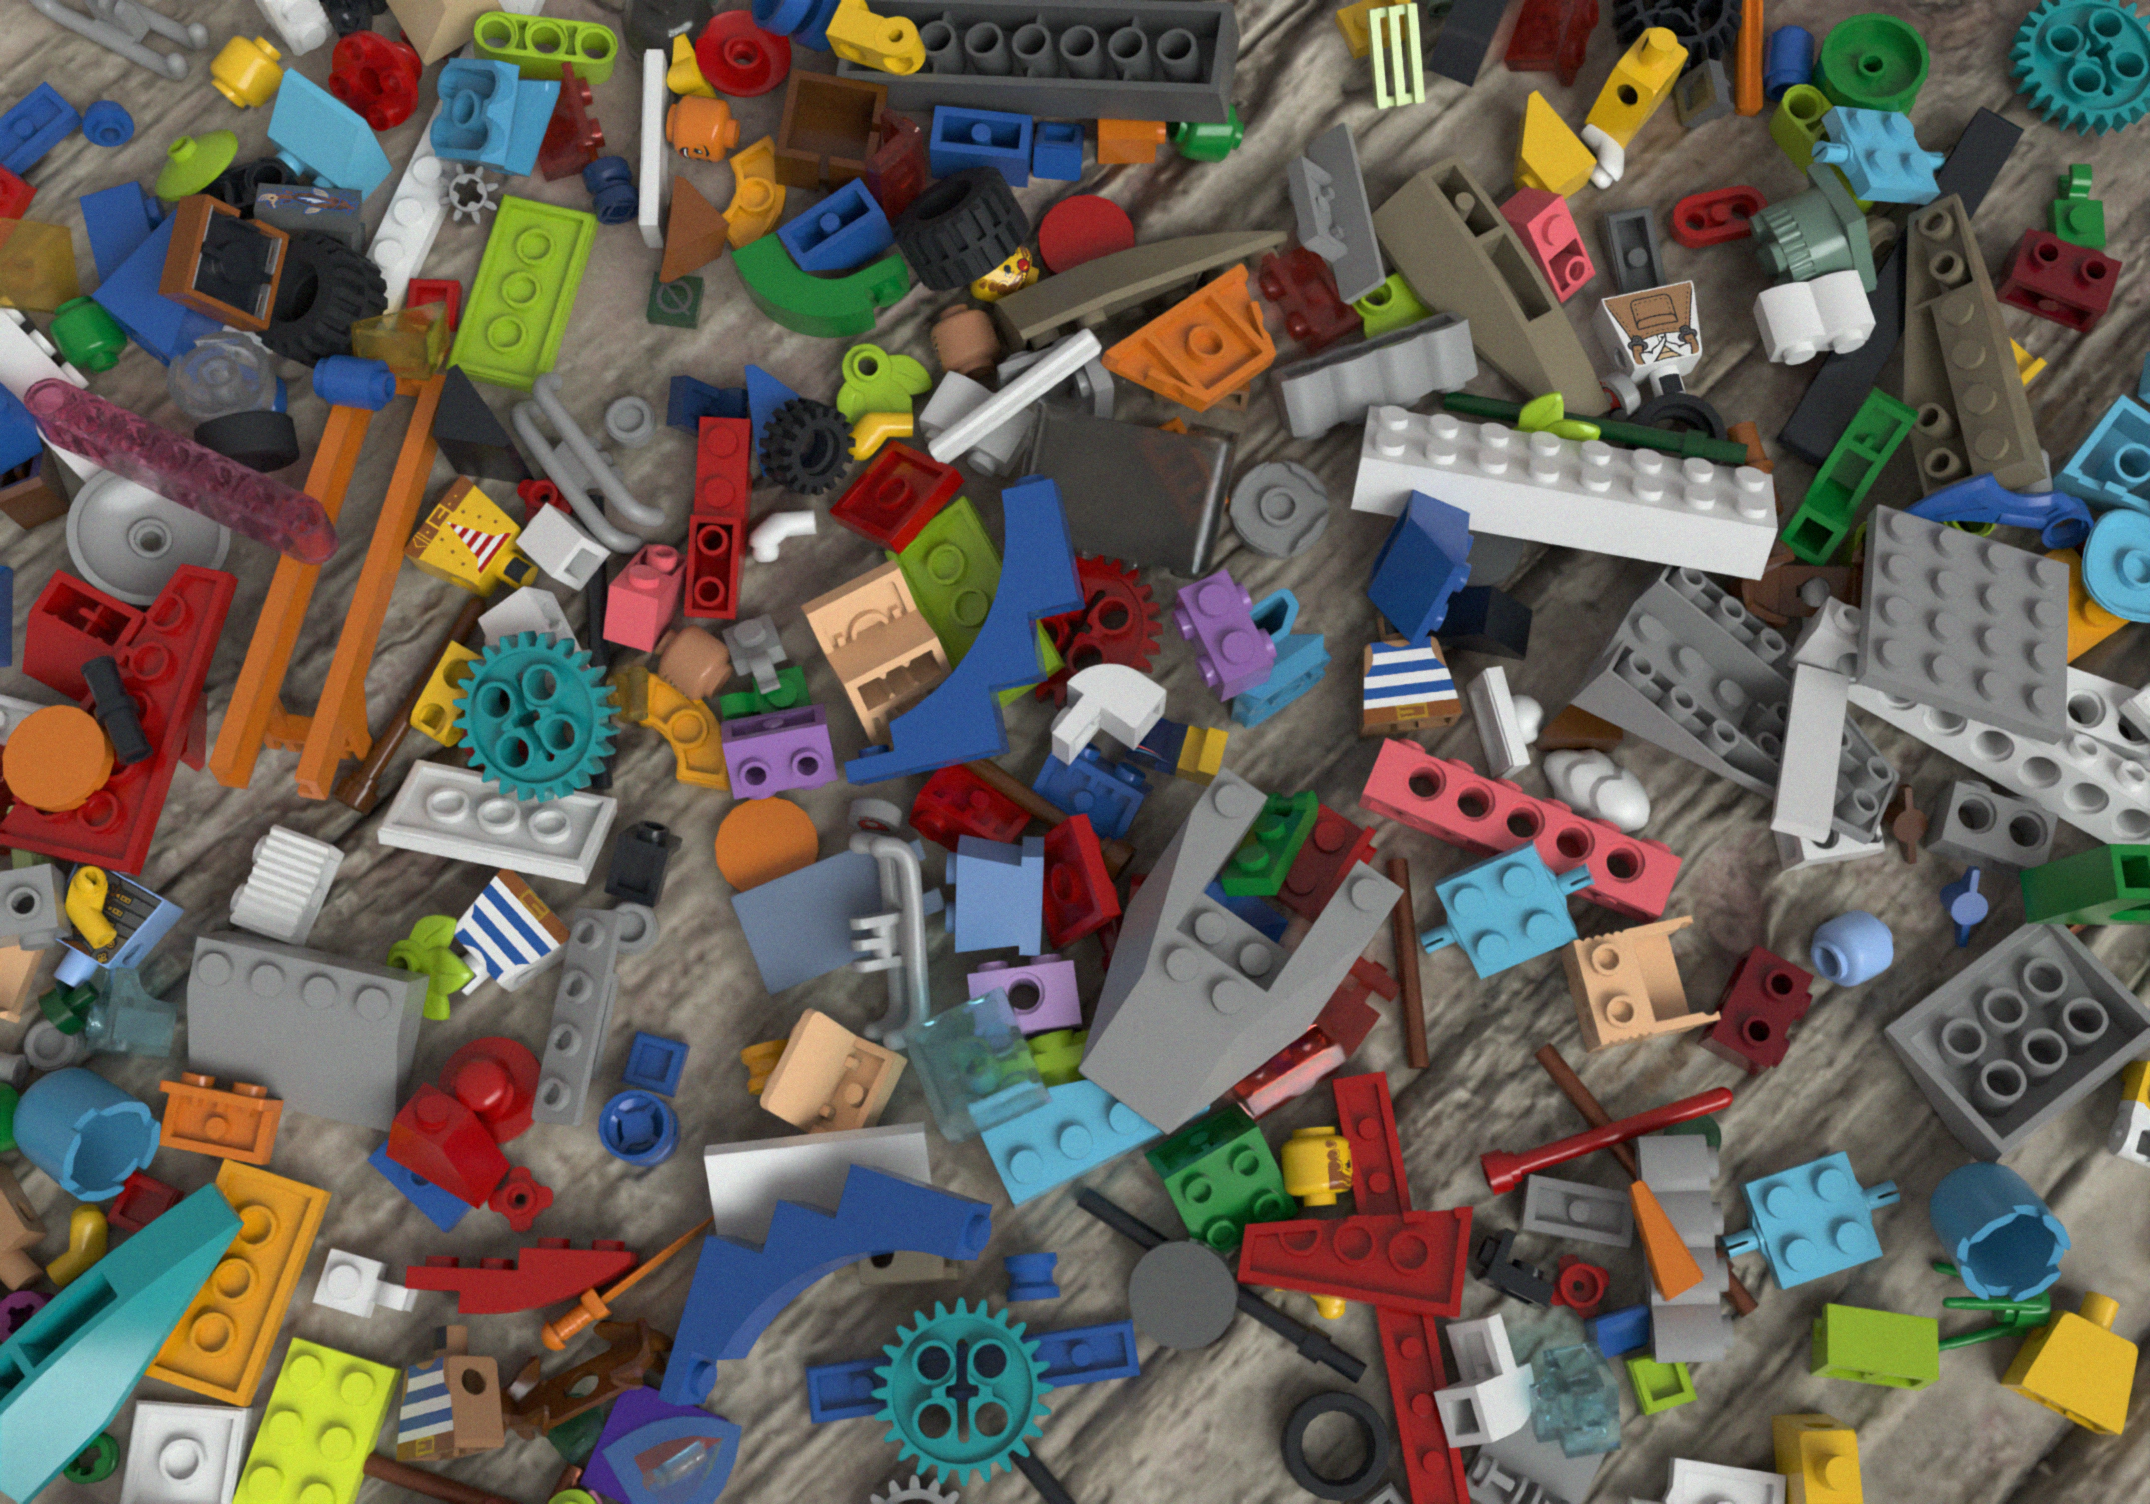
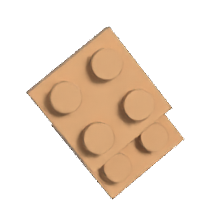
M892 559L801 606L833 676L855 711L871 746L889 745L890 752L894 751L889 723L917 706L932 694L953 672L937 635L917 609L901 570Z

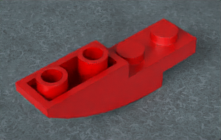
M700 416L694 515H690L684 617L737 619L746 559L753 475L750 473L753 424L750 419Z
M537 1238V1248H520L518 1270H513V1259L481 1258L480 1269L459 1268V1257L426 1256L425 1266H407L405 1289L460 1292L458 1314L484 1315L532 1311L581 1297L590 1288L599 1289L614 1282L639 1266L640 1254L625 1252V1241L592 1240L591 1250H571V1239Z

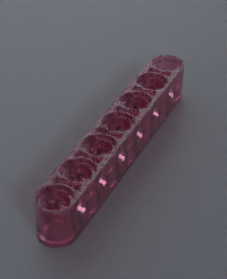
M46 378L37 381L28 388L24 395V405L45 438L62 449L299 562L309 565L324 563L330 560L339 548L340 539L322 503L307 494L61 379Z

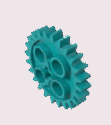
M2042 0L2034 12L2030 11L2011 40L2015 46L2008 54V59L2017 63L2009 72V76L2023 78L2015 92L2017 94L2031 93L2033 97L2026 107L2032 109L2041 105L2045 109L2041 121L2046 122L2053 116L2060 118L2059 130L2062 132L2070 123H2075L2078 136H2083L2093 126L2098 137H2103L2110 127L2117 133H2120L2129 123L2136 125L2146 113L2150 112V31L2146 28L2150 22V15L2139 19L2135 17L2134 13L2137 3L2133 2L2124 9L2119 6L2120 0H2109L2108 2L2103 0H2051V2Z
M534 630L519 632L518 639L515 635L500 637V647L496 644L484 646L482 652L486 660L476 659L468 662L469 668L476 677L458 680V684L468 692L467 697L453 700V705L465 710V717L453 721V726L467 729L468 736L458 743V747L467 748L473 746L476 752L468 761V766L484 764L486 769L481 781L487 783L501 778L499 794H508L517 789L518 800L522 802L533 799L535 794L539 803L553 800L555 794L561 799L573 795L574 787L581 789L591 785L588 773L595 775L606 770L598 756L605 757L616 752V749L605 741L606 736L621 733V728L608 723V716L620 712L621 707L607 704L606 697L617 688L615 685L601 686L598 681L607 670L605 665L589 668L587 665L591 659L592 651L588 649L573 654L575 639H560L557 643L556 634L552 631L540 633L538 637ZM547 671L554 676L556 681V689L553 695L545 686L544 680ZM521 672L524 674L522 680L519 678ZM502 689L507 692L510 698L508 712L503 709L500 703V692ZM539 712L540 719L535 721L533 714ZM565 721L569 722L574 729L575 738L573 744H570L564 737L563 726ZM520 738L528 746L529 756L527 761L521 757L518 751ZM551 753L554 754V760L550 759Z
M963 1297L958 1298L954 1314H948L943 1303L937 1301L935 1302V1319L930 1321L922 1312L917 1310L914 1312L918 1329L912 1332L904 1326H897L896 1330L904 1342L900 1348L884 1344L882 1349L893 1359L891 1366L875 1367L874 1372L888 1379L887 1387L871 1391V1396L887 1400L888 1407L878 1412L874 1417L877 1421L892 1420L894 1427L885 1435L883 1440L887 1443L899 1438L902 1439L905 1445L897 1458L900 1462L910 1457L913 1453L920 1457L916 1474L922 1475L933 1464L938 1466V1483L943 1484L952 1469L958 1470L961 1485L967 1486L971 1469L978 1468L983 1480L990 1482L992 1463L997 1462L1002 1469L1009 1473L1012 1471V1465L1008 1453L1014 1450L1024 1457L1030 1455L1027 1445L1022 1440L1026 1434L1042 1438L1044 1432L1032 1422L1034 1415H1051L1052 1409L1039 1403L1038 1395L1054 1390V1387L1049 1383L1038 1382L1037 1374L1050 1367L1049 1361L1033 1362L1031 1354L1038 1349L1041 1342L1040 1340H1034L1023 1344L1020 1337L1024 1333L1027 1324L1023 1321L1012 1329L1006 1327L1008 1309L1003 1308L992 1319L987 1317V1300H981L975 1314L968 1313L967 1304ZM960 1339H965L968 1344V1382L972 1385H978L979 1394L970 1397L968 1401L969 1440L965 1443H962L958 1438V1399L954 1396H948L947 1392L948 1386L954 1385L958 1381L957 1342ZM987 1344H995L1002 1348L1007 1359L1004 1371L999 1376L993 1378L981 1375L976 1369L974 1362L977 1351ZM940 1346L949 1355L950 1368L941 1379H929L920 1370V1356L928 1347ZM984 1403H998L1007 1412V1426L1001 1433L987 1435L978 1428L975 1419L976 1412ZM930 1404L942 1405L950 1413L951 1426L943 1436H929L921 1428V1413Z

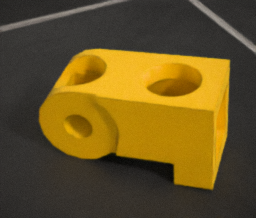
M841 0L825 33L837 57L894 75L906 76L913 74L920 69L925 61V47L913 22L906 17L895 16L887 19L871 13L865 0Z
M452 640L412 711L410 718L411 726L446 747L456 744L462 737L464 728L454 727L453 721L464 718L465 710L453 705V700L465 698L468 695V692L458 684V680L476 677L468 666L470 660L486 659Z

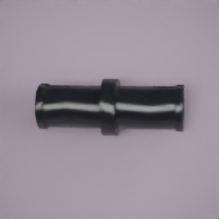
M101 656L83 664L80 670L87 681L97 706L93 711L98 724L106 727L119 764L133 765L148 759L154 751L137 716L140 706L136 697L128 694L117 668L115 658Z

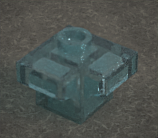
M115 967L106 971L101 998L96 1000L95 1005L91 1006L85 1026V1037H88L85 1052L151 1060L168 1058L179 1004L163 1002L150 997L140 984L139 970Z
M1592 1341L1544 1350V1378L1529 1385L1531 1426L1537 1442L1542 1443L1559 1439L1566 1459L1620 1450L1618 1382L1598 1342Z

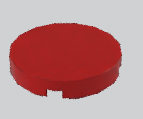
M1091 194L1072 196L1057 203L1044 217L1038 234L1040 257L1051 277L1085 262L1135 247L1133 225L1124 210L1109 199Z

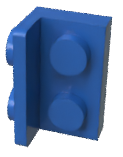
M1090 741L1070 765L1054 756L1051 750L1032 789L1070 816L1087 813L1093 831L1103 839L1109 836L1114 840L1119 837L1124 840L1144 801L1151 795L1154 789L1153 785L1144 781L1146 778L1145 773L1128 763L1118 762L1115 765L1099 756L1101 749Z

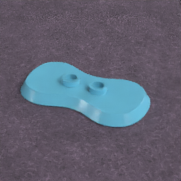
M2114 509L2103 514L2089 533L2081 563V582L2089 598L2104 611L2127 620L2150 623V517L2134 510Z

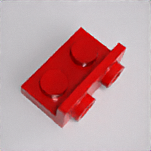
M958 764L940 768L918 793L908 823L926 839L935 841L951 852L957 853L960 834L1015 844L1032 822L1034 816L968 769Z
M1322 803L1318 806L1317 819L1276 895H1270L1312 924L1316 922L1358 859L1368 865L1378 850L1369 844L1377 832L1375 829L1368 825L1364 831Z

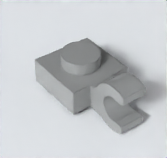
M770 613L723 629L722 633L738 676L753 672L761 694L781 688L773 664L785 660L787 657Z

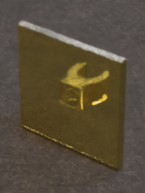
M0 217V308L54 314V310L60 305L79 298L80 293L70 227Z

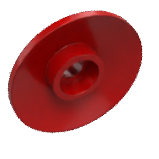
M731 10L714 16L702 27L695 44L697 65L705 80L717 90L735 97H757L771 92L784 81L791 65L792 52L787 36L779 37L757 28L753 22L752 11ZM739 59H745L749 61L750 64L742 65L736 63V61Z

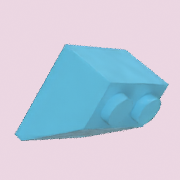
M290 67L284 73L267 133L268 138L278 152L275 158L282 161L294 177L299 178L301 174H304L311 179L313 187L362 190L363 203L393 170L367 121Z

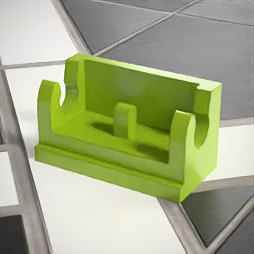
M1827 1303L1822 1308V1319L1814 1318L1810 1375L1921 1391L1939 1380L1938 1319Z

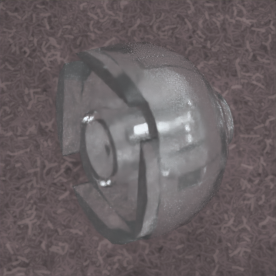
M220 331L202 335L193 340L196 348L190 350L184 357L179 351L171 361L166 374L168 392L183 415L197 427L206 421L234 413L272 410L278 392L273 364L262 346L254 344L251 337L243 333Z

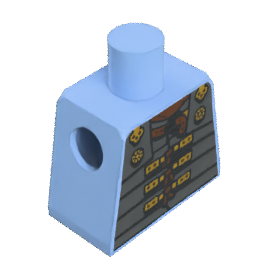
M75 863L66 883L67 894L72 878L80 868L86 865ZM102 869L108 882L102 914L117 931V935L109 944L94 949L71 921L72 936L55 939L70 947V950L53 976L74 988L84 981H89L99 965L126 976L134 970L170 930L185 910L118 872Z

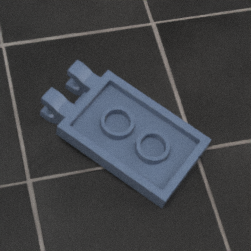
M918 838L907 842L917 854L919 862L927 859ZM848 849L730 897L769 996L852 963L854 959L871 955V950H851V939L870 935L869 929L851 930L849 918L852 916L882 911L879 865L877 859L871 854H856L851 849ZM938 887L922 892L924 916L946 908Z

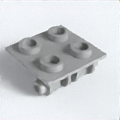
M1533 1404L1527 1421L1518 1431L1495 1442L1481 1444L1465 1475L1468 1493L1471 1498L1481 1504H1581L1608 1448Z

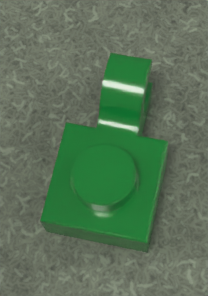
M2070 164L2069 175H2060L2058 177L2057 185L2060 200L2054 199L2046 208L2048 232L2053 233L2060 240L2079 247L2101 251L2106 246L2103 200H2088L2092 184V167L2090 164Z
M799 665L775 671L781 688L761 694L756 678L752 677L755 692H737L719 697L725 721L812 705L802 666Z

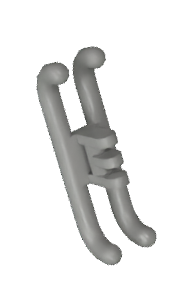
M28 0L36 9L58 24L171 80H183L189 73V66L180 53L173 52L166 57L140 44L149 29L192 50H204L210 43L209 33L203 24L193 22L187 27L135 0H83L95 16V20L61 4L57 0Z
M555 372L539 374L532 384L534 400L527 399L517 402L510 412L511 424L515 432L599 542L619 553H637L643 546L641 537L633 533H623L614 528L605 519L586 491L588 489L601 488L613 506L623 516L641 526L658 527L662 525L665 521L664 511L658 507H648L641 504L627 491L621 483L625 477L618 466L610 467L614 460L608 452H599L602 448L599 440L596 437H586L553 393L562 387L563 380L561 376ZM541 410L563 438L555 450H553L532 421V419L540 415Z
M856 833L849 839L851 851L856 854H871L878 861L882 911L849 918L851 930L869 929L870 935L851 939L852 951L871 950V956L852 960L853 972L862 973L886 969L889 998L886 1014L880 1020L866 1024L863 1028V1036L865 1040L872 1043L883 1041L885 1047L889 1050H898L913 1044L923 1034L930 1016L921 868L917 854L908 843L901 839L880 836L877 833Z

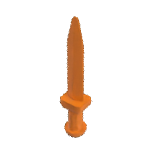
M714 1215L680 1235L604 1293L600 1294L595 1288L586 1290L581 1296V1303L553 1324L549 1320L544 1323L540 1332L542 1343L550 1350H563L567 1347L565 1341L593 1320L602 1321L611 1316L613 1311L608 1306V1302L688 1244L714 1221Z

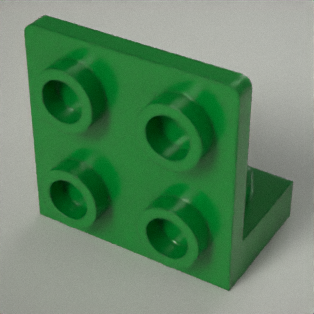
M1237 1102L1144 1154L1152 1172L1169 1193L1190 1237L1207 1242L1224 1256L1242 1246L1246 1224L1281 1222L1298 1212L1292 1195L1285 1191L1284 1179L1258 1125Z

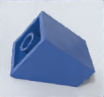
M175 209L91 297L125 332L130 340L203 395L210 386L225 344V339L220 334L224 324L157 294L177 214V209Z

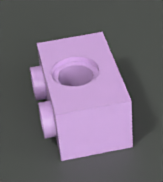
M1061 954L1035 956L1030 958V966L1009 968L1008 961L983 963L977 966L978 973L967 974L977 1045L1038 1037L1063 1030H1082L1073 960L1062 961ZM1020 985H1029L1036 989L1040 996L1037 1004L1028 1010H1019L1012 1006L1009 1002V995L1014 988Z

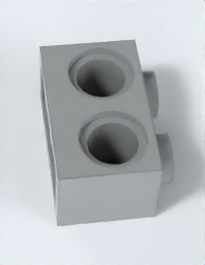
M1974 780L1956 781L1938 792L1923 850L1970 866H1978L1979 869L2021 882L2020 871L2047 863L2059 814L2041 809V804L2038 801L2027 797L2013 796L2007 798L1992 793L1988 785ZM1959 809L1970 814L1974 822L1973 830L1961 823L1958 816ZM2010 826L2017 828L2022 833L2024 846H2020L2013 841L2009 833Z

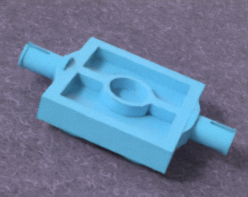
M1834 106L1821 118L1830 137V142L1818 141L1814 144L1811 155L1816 158L1813 160L1816 163H1834L1836 166H1839L1849 179L1857 199L1927 205L1941 193L1932 174L1938 173L1944 168L1945 157L1940 158L1943 156L1941 152H1928L1920 149L1913 135V125L1905 117L1904 113Z
M1532 839L1435 882V889L1447 911V923L1420 933L1423 946L1425 945L1427 953L1431 954L1435 950L1457 942L1468 953L1480 979H1483L1579 939V932L1567 910L1566 895L1589 885H1594L1595 880L1586 863L1557 876L1544 863Z
M1835 1151L1739 1183L1748 1210V1229L1727 1236L1719 1237L1720 1246L1727 1247L1722 1250L1729 1259L1756 1249L1767 1263L1775 1288L1784 1290L1883 1256L1872 1226L1871 1210L1899 1202L1900 1194L1891 1192L1898 1190L1892 1180H1887L1884 1183L1863 1190L1855 1179L1846 1151Z

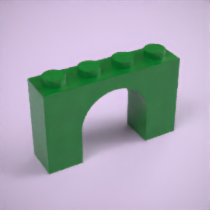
M2107 844L2019 872L2027 924L2150 925V845Z

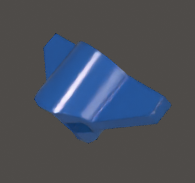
M1969 866L1959 882L1946 885L1939 893L1940 902L1954 919L1955 943L1958 947L1967 948L1971 925L1981 922L1988 911V902L1977 889L1981 872L1978 866Z

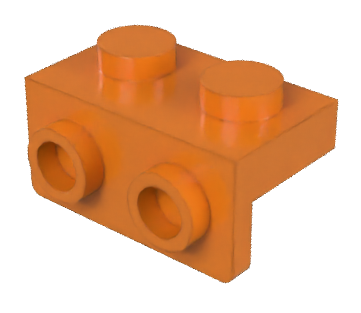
M182 1071L180 1080L160 1081L158 1091L169 1093L161 1126L159 1145L258 1165L270 1164L284 1100L265 1097L268 1087L234 1081L232 1090L214 1087L216 1078L214 1076Z

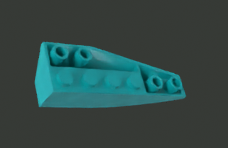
M209 1182L118 1246L55 1296L0 1346V1491L17 1503L29 1504L110 1425L244 1225V1221L217 1184Z

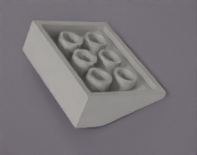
M2026 922L1886 1027L1883 1032L1954 1137L1978 1162L1987 1161L1999 1164L2150 1048V1010L2064 924H2027Z
M227 930L197 936L187 986L189 1072L216 1077L214 1087L232 1090L234 1081L266 1086L268 1088L265 1097L284 1100V1109L390 1132L393 1119L404 1107L430 975Z

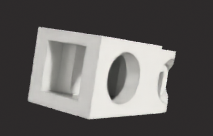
M1880 824L1873 840L1866 845L1831 829L1825 843L1773 830L1783 872L1803 869L1810 865L1860 859L1886 850Z

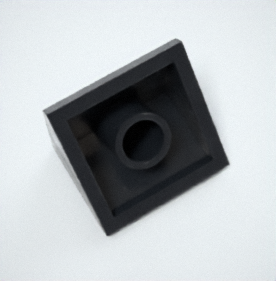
M456 364L449 368L432 437L456 473L518 484L526 479L533 481L534 478L512 440L459 365Z

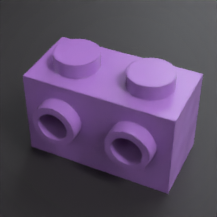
M1227 569L1178 590L1175 610L1171 612L1173 622L1180 637L1184 641L1190 640L1198 656L1195 658V664L1203 683L1207 688L1213 686L1220 702L1269 681L1274 664L1273 658L1277 657L1270 635L1265 628L1257 630L1249 612L1253 611V606L1246 588L1241 582L1234 584Z
M824 703L721 722L722 747L734 799L747 797L752 800H761L771 797L777 791L793 788L813 790L824 786L829 781L838 780L835 755Z

